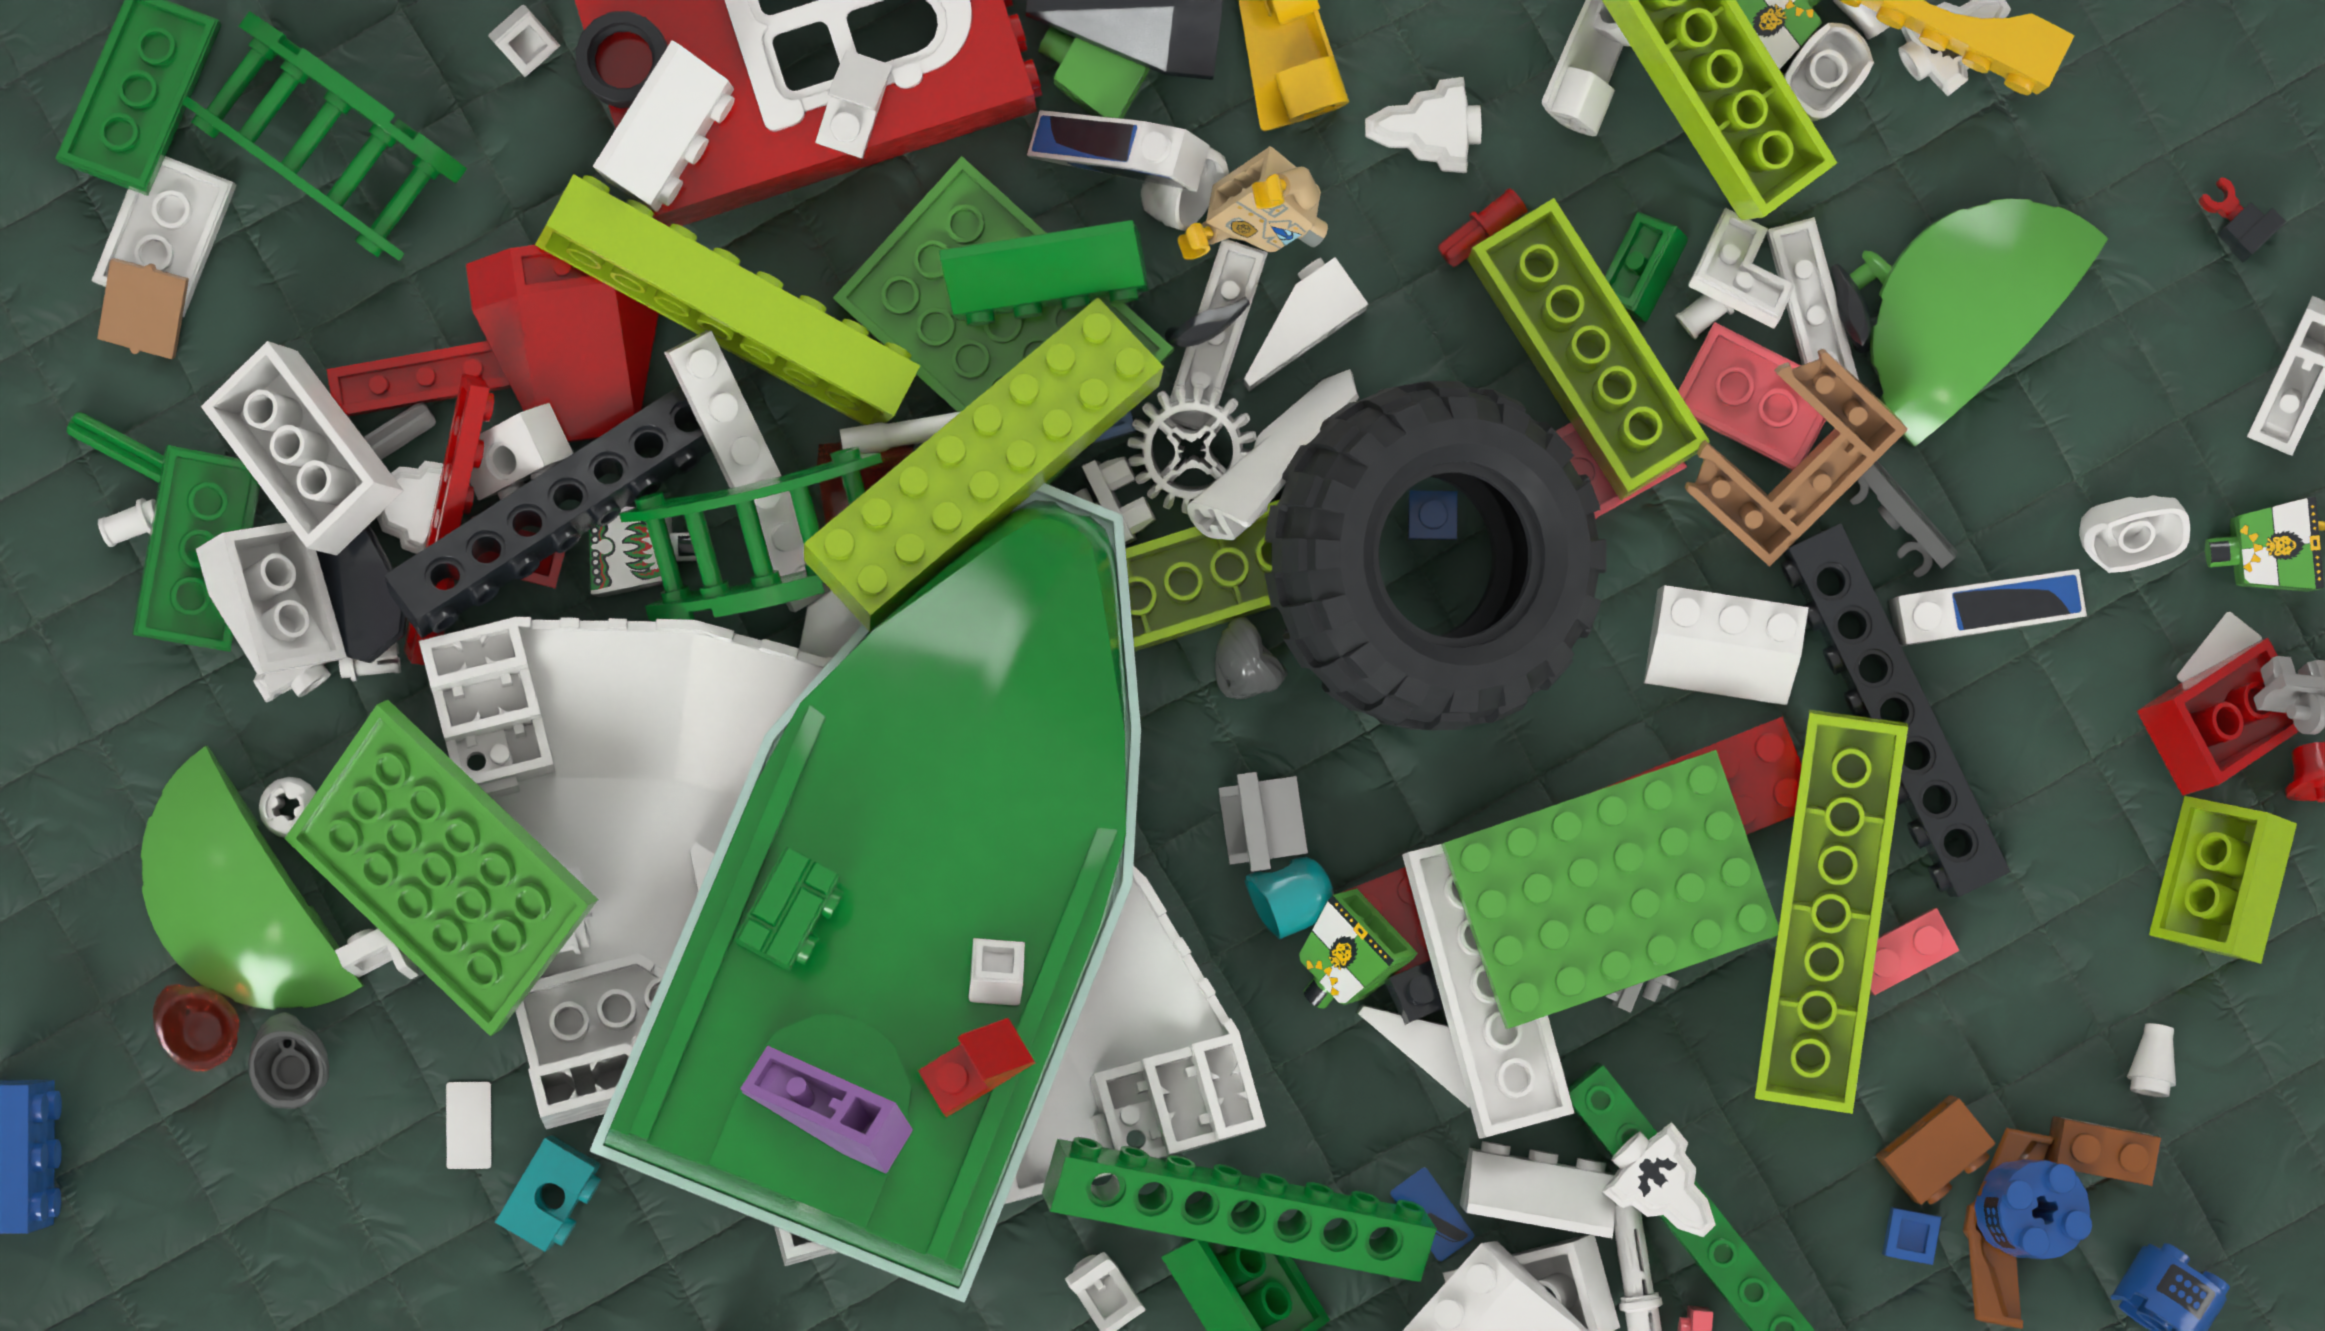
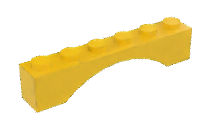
M1839 0L1852 7H1859L1862 4L1877 12L1876 18L1892 28L1902 29L1903 26L1920 34L1919 40L1932 49L1945 51L1947 48L1963 56L1962 63L1977 72L1988 73L1990 70L2006 78L2004 84L2013 91L2023 95H2031L2032 92L2039 94L2050 86L2075 36L2032 13L2011 18H1977L1952 13L1929 4L1924 0Z

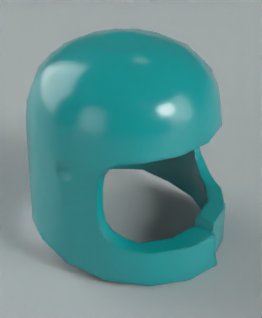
M1308 857L1291 859L1289 866L1273 873H1264L1259 870L1245 876L1246 881H1244L1259 918L1279 940L1315 925L1328 900L1334 895L1331 881L1323 867L1314 859Z

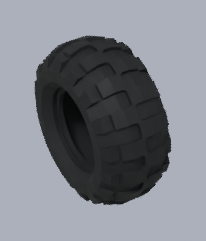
M1424 381L1381 389L1376 394L1348 403L1325 419L1320 427L1321 431L1307 445H1300L1283 472L1282 479L1286 481L1285 488L1278 504L1270 505L1264 541L1272 543L1271 572L1264 573L1271 607H1277L1282 614L1287 627L1283 630L1285 633L1282 635L1283 639L1301 668L1312 670L1323 682L1321 686L1324 692L1349 710L1368 714L1377 718L1382 724L1411 730H1462L1467 726L1475 724L1494 723L1522 710L1527 704L1526 699L1540 690H1548L1573 662L1572 657L1575 654L1571 649L1579 638H1587L1590 634L1601 605V600L1595 598L1599 573L1606 572V539H1599L1594 512L1601 510L1589 477L1586 474L1578 475L1570 462L1574 456L1571 452L1572 449L1547 421L1537 422L1530 418V415L1525 414L1526 408L1521 402L1493 389H1476L1465 386L1460 381ZM1428 477L1438 478L1453 485L1475 505L1487 528L1492 551L1489 582L1476 609L1464 622L1440 636L1418 628L1408 621L1395 607L1384 586L1379 566L1381 532L1389 512L1396 501L1409 488Z

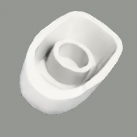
M1827 23L1804 44L1790 64L1784 78L1810 120L1817 121L1834 113L1854 94L1868 76L1874 61L1868 44L1856 30L1842 23Z
M2155 495L2145 498L2127 497L2090 508L2081 518L2079 536L2082 547L2088 555L2108 573L2131 571L2165 561L2180 554L2189 543V516L2176 498Z

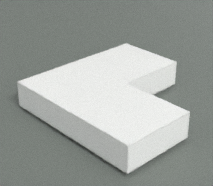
M1725 208L1718 219L1688 286L1774 329L1781 319L1795 284L1752 264L1768 228L1749 219L1741 220L1735 212Z

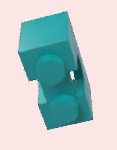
M553 1135L544 1138L495 1223L544 1252L551 1249L555 1243L563 1246L577 1223L570 1215L578 1201L580 1200L588 1204L601 1183L602 1179L595 1176L601 1164ZM546 1183L556 1184L564 1190L565 1200L560 1208L553 1209L543 1201L542 1189Z

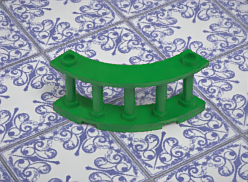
M249 11L238 27L253 37L248 44L251 47L250 51L207 109L188 96L185 97L181 104L196 114L191 123L213 139L221 132L358 231L359 235L354 241L377 258L385 251L400 261L405 253L386 240L388 235L430 178L435 181L442 174L456 184L467 168L399 118L394 124H391L390 121L396 114L304 48L301 49L288 40L287 36ZM276 56L284 60L280 67L284 71L239 132H237L222 120L267 60L272 62ZM310 78L327 90L323 96L326 102L280 163L255 145V142L299 83L304 85ZM353 109L373 123L368 130L371 136L329 193L324 195L297 174L340 115L343 113L347 116L349 111ZM398 142L416 155V158L411 163L415 167L369 228L342 207L386 147L392 148Z
M851 447L831 453V462L748 485L678 498L664 499L663 492H658L635 499V508L619 513L621 523L646 522L664 586V591L661 592L662 600L645 606L649 621L656 622V619L694 620L693 612L712 610L715 618L766 608L825 593L822 584L824 582L807 563L804 564L806 570L780 576L779 570H773L754 500L789 491L802 540L805 543L820 530L808 485L841 476L850 505L866 492L860 470L881 463V454H861L859 447ZM735 504L754 576L750 577L751 583L729 587L728 581L722 580L703 511ZM680 515L685 517L704 585L699 588V591H690L689 585H683L665 518Z

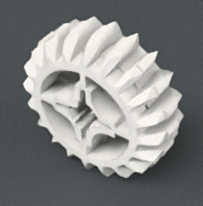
M1200 383L1195 385L1194 398H1186V390L1183 384L1176 386L1177 400L1171 402L1165 391L1159 392L1157 397L1163 408L1158 411L1152 404L1145 403L1142 409L1151 418L1150 423L1136 418L1132 424L1136 430L1145 433L1144 438L1130 437L1128 439L1129 447L1142 449V454H1136L1129 458V465L1139 466L1145 464L1146 470L1140 472L1135 477L1136 482L1142 484L1152 478L1155 483L1148 490L1147 496L1153 499L1162 489L1168 494L1164 500V508L1170 509L1173 506L1175 496L1183 498L1181 508L1182 513L1188 514L1187 506L1191 499H1195L1215 481L1203 486L1190 487L1175 483L1174 479L1180 476L1186 469L1199 468L1217 480L1253 450L1243 448V444L1257 439L1255 431L1241 433L1239 430L1240 427L1250 421L1248 413L1241 414L1235 419L1230 415L1238 406V401L1235 398L1229 400L1223 408L1218 405L1222 390L1215 388L1210 401L1202 399L1204 387ZM1185 410H1199L1213 415L1200 428L1193 430L1186 429L1169 418L1171 415ZM1223 425L1228 430L1233 443V456L1227 469L1218 462L1219 459L1214 456L1210 448L1212 439ZM1158 428L1167 435L1166 438L1171 441L1175 449L1174 457L1163 471L1159 469L1153 454V438ZM1206 431H1210L1204 437L1203 442L1205 445L1201 446V451L1206 452L1204 459L1192 455L1189 459L1185 458L1179 466H1176L1182 457L1180 452H1183L1185 448L1179 445L1181 438L1193 442L1197 438L1200 439Z

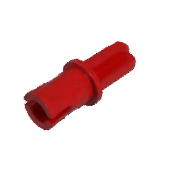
M1508 188L1503 195L1478 214L1474 211L1469 214L1470 220L1439 244L1438 250L1449 265L1456 267L1469 257L1472 247L1509 226L1521 215L1526 214L1528 210L1521 198L1511 188Z

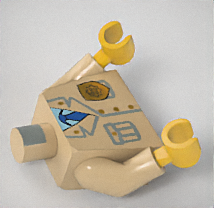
M1268 147L1213 184L1206 221L1202 224H1191L1186 229V234H1182L1177 238L1183 258L1186 260L1199 258L1210 251L1209 244H1215L1228 238L1246 241L1267 252H1276L1296 238L1310 247L1318 246L1327 234L1328 224L1317 217L1321 192L1318 185L1315 184L1309 169L1295 167L1274 148Z

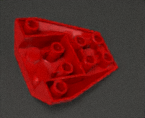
M535 245L509 248L466 264L472 311L523 411L550 403L568 443L597 439L642 410L659 317L658 312Z

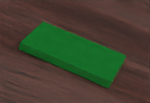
M124 0L55 159L58 163L149 196L186 110V107L181 103L186 96L189 98L192 96L222 26L220 20L168 0Z
M166 445L132 635L227 652L231 651L233 633L209 596L196 549L221 533L253 528L260 485L239 458Z

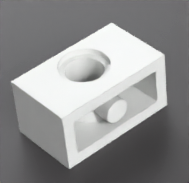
M550 403L520 412L481 433L479 439L484 441L483 458L480 467L472 469L470 483L474 487L479 501L496 494L502 500L524 486V481L530 478L532 480L574 454Z

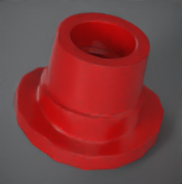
M2315 742L2299 746L2291 753L2294 775L2293 782L2285 788L2286 797L2296 801L2324 802L2325 742Z

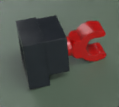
M2221 177L2216 182V186L2224 193V201L2215 202L2209 195L2203 194L2199 198V204L2207 212L2218 213L2221 217L2227 218L2230 221L2217 236L2244 262L2287 221L2273 208L2265 215L2251 202L2243 208L2240 205L2239 199L2235 196V188L2231 181Z

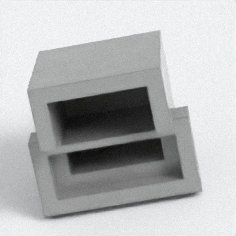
M1257 772L1238 774V785L1218 788L1229 865L1249 862L1251 872L1271 869L1270 859L1308 853L1296 776L1258 782Z

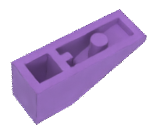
M770 1046L765 1048L740 1088L743 1094L840 1153L887 1174L913 1131L895 1102Z

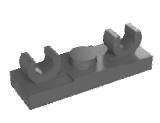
M1877 460L1857 480L1860 484V491L1851 498L1850 502L1853 505L1861 503L1867 497L1871 488L1877 495L1876 498L1882 504L1877 510L1884 520L1894 530L1902 526L1908 534L1910 533L1915 538L1902 544L1897 552L1900 559L1912 550L1922 553L1924 563L1918 566L1913 574L1916 577L1925 575L1930 570L1933 559L1943 569L1955 559L1958 551Z

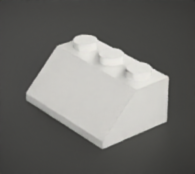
M672 40L593 167L608 183L653 211L658 212L662 204L669 206L682 187L683 181L679 177L688 162L694 165L703 155L709 142L705 135L713 122L721 123L731 110L735 100L734 97L730 96L734 90L729 80Z
M1664 585L1657 590L1644 683L1787 705L1802 654L1808 607Z
M1482 1141L1481 1149L1469 1148L1460 1199V1206L1466 1213L1612 1238L1615 1202L1605 1195L1602 1190L1610 1182L1614 1174L1605 1171L1606 1163L1577 1158L1576 1166L1557 1163L1558 1154L1531 1149L1528 1158L1509 1155L1511 1146Z

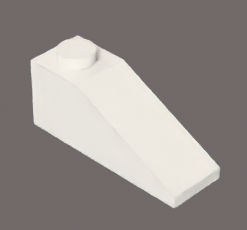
M1336 257L1326 264L1319 258L1297 274L1301 281L1293 288L1244 378L1243 384L1248 391H1251L1366 311L1367 301Z
M2314 296L2311 297L2247 437L2291 456L2325 388V301Z
M1363 1004L1356 1012L1470 1108L1448 1025L1424 1019H1417L1405 1025L1399 1013Z

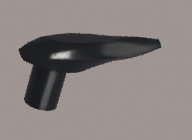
M1835 264L1830 268L1836 281L1837 307L1840 318L1851 335L1854 350L1859 353H1865L1870 350L1871 319L1867 303L1850 275L1839 264Z
M1245 296L1228 306L1209 309L1197 314L1180 327L1168 328L1165 333V340L1172 346L1180 347L1196 346L1211 340L1227 329L1245 311L1250 302Z

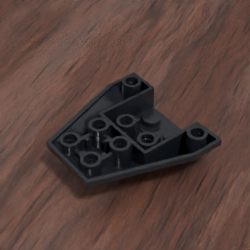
M1027 0L1026 17L1163 75L1213 80L1223 0Z

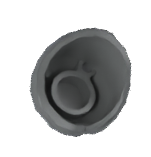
M1242 616L1234 617L1227 628L1222 631L1215 653V673L1220 691L1229 698L1246 699L1260 693L1276 690L1285 680V677H1287L1288 671L1263 646L1261 636L1249 619Z
M286 1012L271 1016L260 1026L252 1042L248 1060L249 1077L254 1091L262 1101L273 1108L296 1109L308 1104L317 1096L318 1091L326 1085L329 1079V1059L323 1042L314 1031L302 1025L296 1016ZM291 1040L292 1045L287 1048L286 1042Z

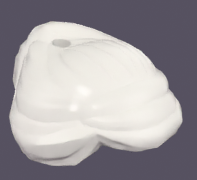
M1209 147L1197 192L1145 181L1141 189V200L1144 210L1166 226L1186 231L1191 224L1197 223L1209 208L1213 184L1229 174L1225 156Z

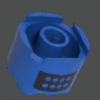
M2046 1160L2004 1162L1987 1174L1983 1180L1987 1182L1982 1189V1194L1976 1197L1975 1212L1977 1225L1984 1238L1994 1248H1999L2004 1253L2014 1257L2043 1260L2061 1257L2074 1249L2080 1240L2088 1237L2092 1229L2088 1193L2074 1170L2065 1164H2057Z
M2164 1243L2161 1249L2148 1244L2139 1250L2110 1297L2112 1300H2122L2118 1307L2149 1331H2208L2227 1301L2225 1295L2230 1286L2210 1272L2204 1271L2201 1274L2188 1266L2190 1258L2178 1248Z

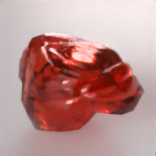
M180 984L167 985L156 997L153 1007L154 1030L160 1046L170 1059L180 1067L190 1071H208L228 1060L238 1043L237 1034L240 1022L234 1008L222 995L215 990L203 986L186 987ZM189 1008L190 1013L186 1016L185 1012Z

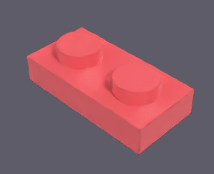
M1932 908L1878 937L1870 990L1871 995H1876L1960 951L1937 908Z

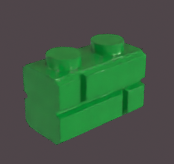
M785 846L737 933L735 942L788 971L792 970L796 961L805 965L819 940V937L812 934L816 923L821 915L830 920L844 894L843 891L836 888L840 881V875Z

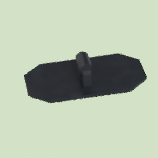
M369 524L338 555L316 551L346 656L366 663L374 662L405 635L407 617L389 595L384 575L393 570V567Z

